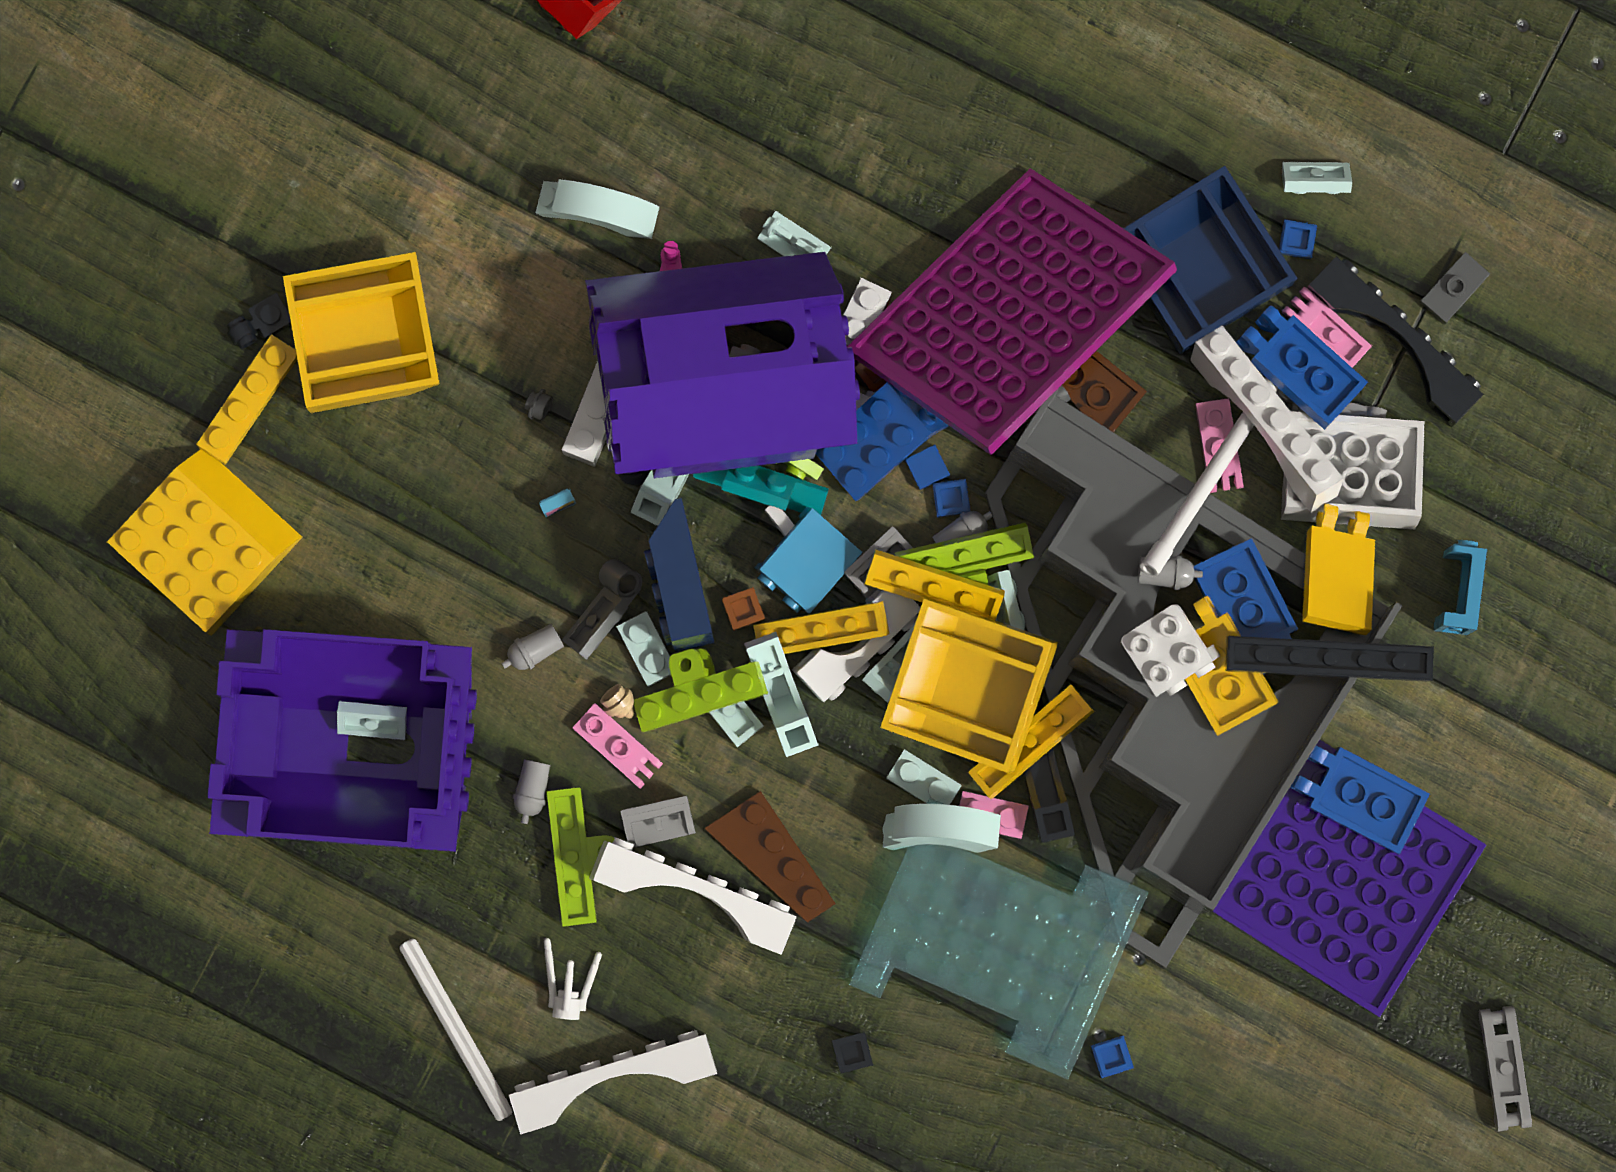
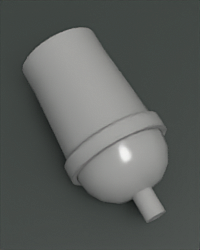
M977 511L963 512L959 518L934 535L933 539L938 543L986 532L988 530L986 521L992 518L993 515L990 511L984 515Z
M1140 556L1138 584L1171 587L1174 590H1179L1189 586L1194 577H1203V571H1194L1193 564L1188 559L1182 558V556L1170 557L1157 577L1145 574L1140 568V564L1145 557Z
M549 624L521 639H515L507 652L509 659L501 664L504 669L513 665L519 670H526L528 668L531 670L535 667L534 665L563 648L564 645L552 624Z
M525 759L523 761L515 794L513 793L512 797L515 809L518 813L523 814L521 823L528 824L529 816L537 815L542 810L543 805H546L545 795L550 769L549 764Z

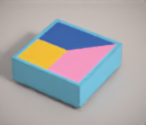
M565 489L539 503L545 517L576 504L570 489Z

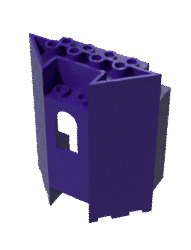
M826 252L585 280L590 308L588 322L593 355L597 354L605 405L603 421L608 451H612L615 474L652 470L653 478L655 479L813 459L817 449L858 444L856 400L860 399L858 380H855L853 349L846 346L845 336L849 335V324L847 316H841L840 303L844 301L841 283H838ZM780 320L786 322L794 332L793 344L784 351L729 358L724 326Z
M227 629L224 661H219L216 695L221 697L216 762L210 765L208 798L212 799L209 834L456 852L462 811L467 812L469 803V791H466L464 777L470 778L472 758L466 757L467 743L473 744L474 723H469V719H472V710L476 709L477 689H472V647L430 644L428 641L264 629L263 632ZM339 701L407 707L406 733L411 736L415 744L414 754L411 759L403 764L347 761L349 735L337 734Z

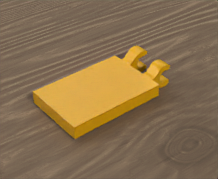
M1324 504L1323 512H1317V526L1312 525L1307 530L1302 621L1367 635L1372 630L1375 540L1366 538L1370 514L1356 511L1355 519L1350 518L1348 520V533L1334 530L1338 518V506Z
M1207 595L1193 604L1205 624L1196 629V632L1207 648L1211 645L1215 646L1220 657L1212 661L1215 668L1198 678L1193 673L1185 680L1218 736L1277 704L1278 700L1263 673L1225 671L1226 637L1241 635L1228 612L1218 617L1216 609Z

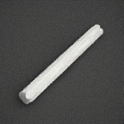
M415 939L404 942L400 945V951L496 1120L501 1121L513 1113L512 1108L430 963Z

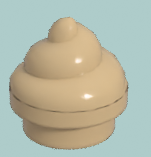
M617 684L602 696L600 702L604 706L603 711L608 716H616L618 718L633 717L634 697L629 688H623L621 684Z

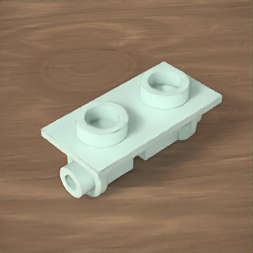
M777 211L766 220L763 225L764 229L757 238L783 256L826 252L827 255L831 249L829 245Z

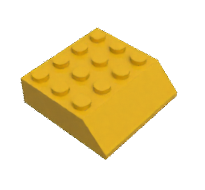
M416 252L283 276L305 405L310 413L407 396L440 384Z
M200 449L169 474L107 543L204 632L212 636L303 537L219 460Z
M924 598L880 728L1006 773L1014 772L1058 642L961 608Z

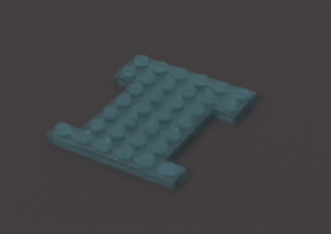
M929 797L927 804H944ZM936 844L910 846L905 853L849 985L881 998L893 968H897L1017 1020L1018 1023L1005 1053L1068 1080L1148 895V891L1085 865L1074 893L1070 895L965 849Z

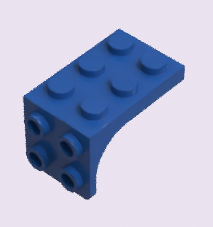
M887 382L856 410L858 444L817 449L816 455L851 497L858 501L914 450L936 433L946 429L949 425Z

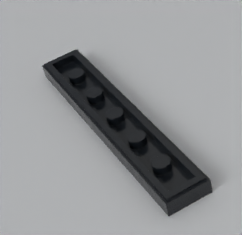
M1227 636L1225 671L1431 682L1433 681L1434 646Z

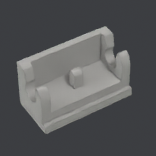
M892 526L844 572V577L867 599L878 589L865 584L875 549L895 555L894 552L912 549L913 547Z
M687 796L620 811L627 842L633 844V848L696 833Z

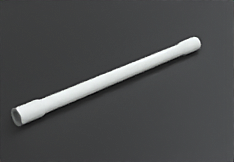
M1265 377V380L1276 392L1278 388ZM1242 412L1160 539L1154 543L1140 564V568L1145 574L1151 577L1159 575L1172 555L1177 542L1253 428L1254 424L1244 412Z

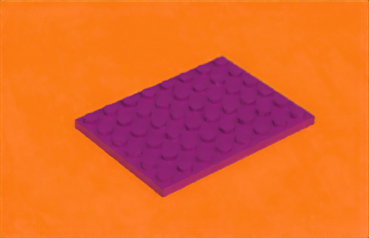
M1030 168L857 336L847 348L852 347L854 359L992 455L1177 271L1174 261Z

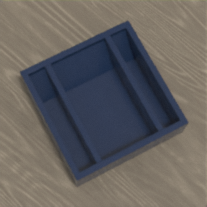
M1223 166L1123 228L1175 262L1177 271L1146 302L1180 355L1194 347L1196 341L1221 326H1228L1286 290L1297 280L1296 275L1226 166Z
M682 498L675 499L649 539L650 549L644 550L652 580H658V583L652 584V589L659 613L665 612L666 615L659 617L664 640L667 646L673 645L675 652L715 643Z

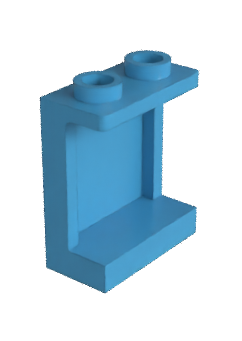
M806 506L798 516L800 520L764 562L758 563L755 566V569L761 573L757 579L767 588L773 591L777 587L786 595L782 601L792 610L798 613L802 609L810 614L862 552L813 508Z
M1458 540V544H1453L1443 552V558L1462 562L1456 613L1444 612L1435 617L1433 631L1468 635L1477 630L1487 549L1478 548V542Z

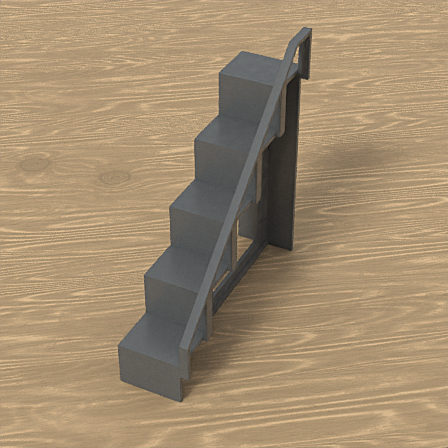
M1058 388L1039 407L986 490L985 497L989 510L993 515L994 527L999 529L1009 526L1001 498L1020 468L1065 496L1064 501L1032 549L1034 558L1025 560L1022 567L1020 561L1006 564L1007 570H1010L1011 578L1017 586L1016 598L1019 610L1025 619V630L1027 632L1042 637L1028 592V587L1042 565L1096 599L1053 669L1050 666L1043 690L1047 703L1051 702L1059 695V690L1072 669L1075 668L1127 701L1084 772L1081 768L1071 732L1059 743L1118 939L1158 965L1166 968L1198 915L1215 909L1357 678L1295 675L1289 683L1274 693L1278 700L1277 704L1218 736L1193 692L1187 686L1171 696L1165 691L1156 697L1122 645L1121 640L1124 635L1153 617L1155 601L1160 586L1138 584L1140 556L1146 557L1154 543L1160 539L1195 484L1055 396L1060 389ZM1211 494L1208 495L1170 556L1176 557V555H1180L1198 525L1233 547L1252 538L1266 567L1304 591L1306 554ZM1373 598L1372 630L1367 635L1326 627L1318 641L1379 644L1402 605L1396 602L1388 607ZM1104 771L1158 805L1115 876L1090 798V793ZM1135 875L1184 905L1159 946L1151 943L1129 927L1121 898Z

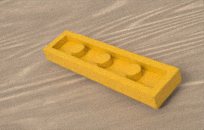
M271 334L197 442V447L226 465L296 362V350Z
M876 549L865 579L866 585L919 602H923V599L926 598L996 620L1005 590Z
M883 601L753 625L756 639L776 632L784 654L883 637L890 634Z
M1069 685L1033 716L1014 772L1006 773L978 763L968 773L988 798L992 800L1095 711L1075 687Z

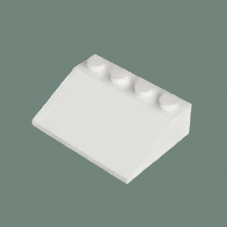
M1291 411L1344 478L1338 496L1326 503L1338 506L1336 524L1348 525V520L1350 518L1355 519V512L1360 511L1370 514L1369 526L1416 529L1422 517L1424 421L1338 415L1324 430L1305 412ZM1284 474L1281 520L1316 522L1317 512H1323L1324 505L1310 513L1291 489Z

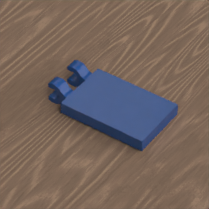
M1271 305L1255 323L1262 330L1275 335L1267 342L1255 328L1250 326L1236 342L1242 351L1255 355L1251 362L1257 370L1324 430L1368 383L1298 318L1293 315L1287 321Z
M1252 538L1194 566V571H1203L1202 578L1194 577L1203 597L1209 596L1218 617L1228 612L1242 637L1292 639L1290 634L1296 632L1298 628Z
M1315 746L1308 760L1327 768L1320 784L1317 785L1299 775L1296 776L1290 788L1312 798L1307 808L1395 854H1400L1430 794L1342 747H1338L1333 755Z

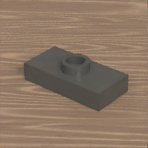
M1465 252L1421 300L1420 304L1445 325L1490 273Z

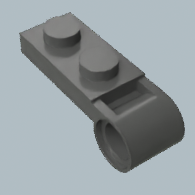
M611 559L602 566L599 572V580L604 588L561 640L586 660L620 620L621 616L629 608L628 605L642 587L641 575L618 559Z

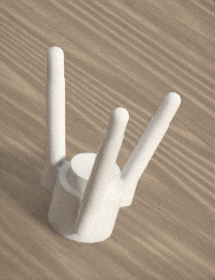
M545 938V961L549 987L548 1007L553 1008L552 1017L579 1020L580 1011H586L587 998L602 954L601 952H596L580 998H578L579 992L572 991L574 962L568 960L564 990H558L557 996L551 942L549 938Z

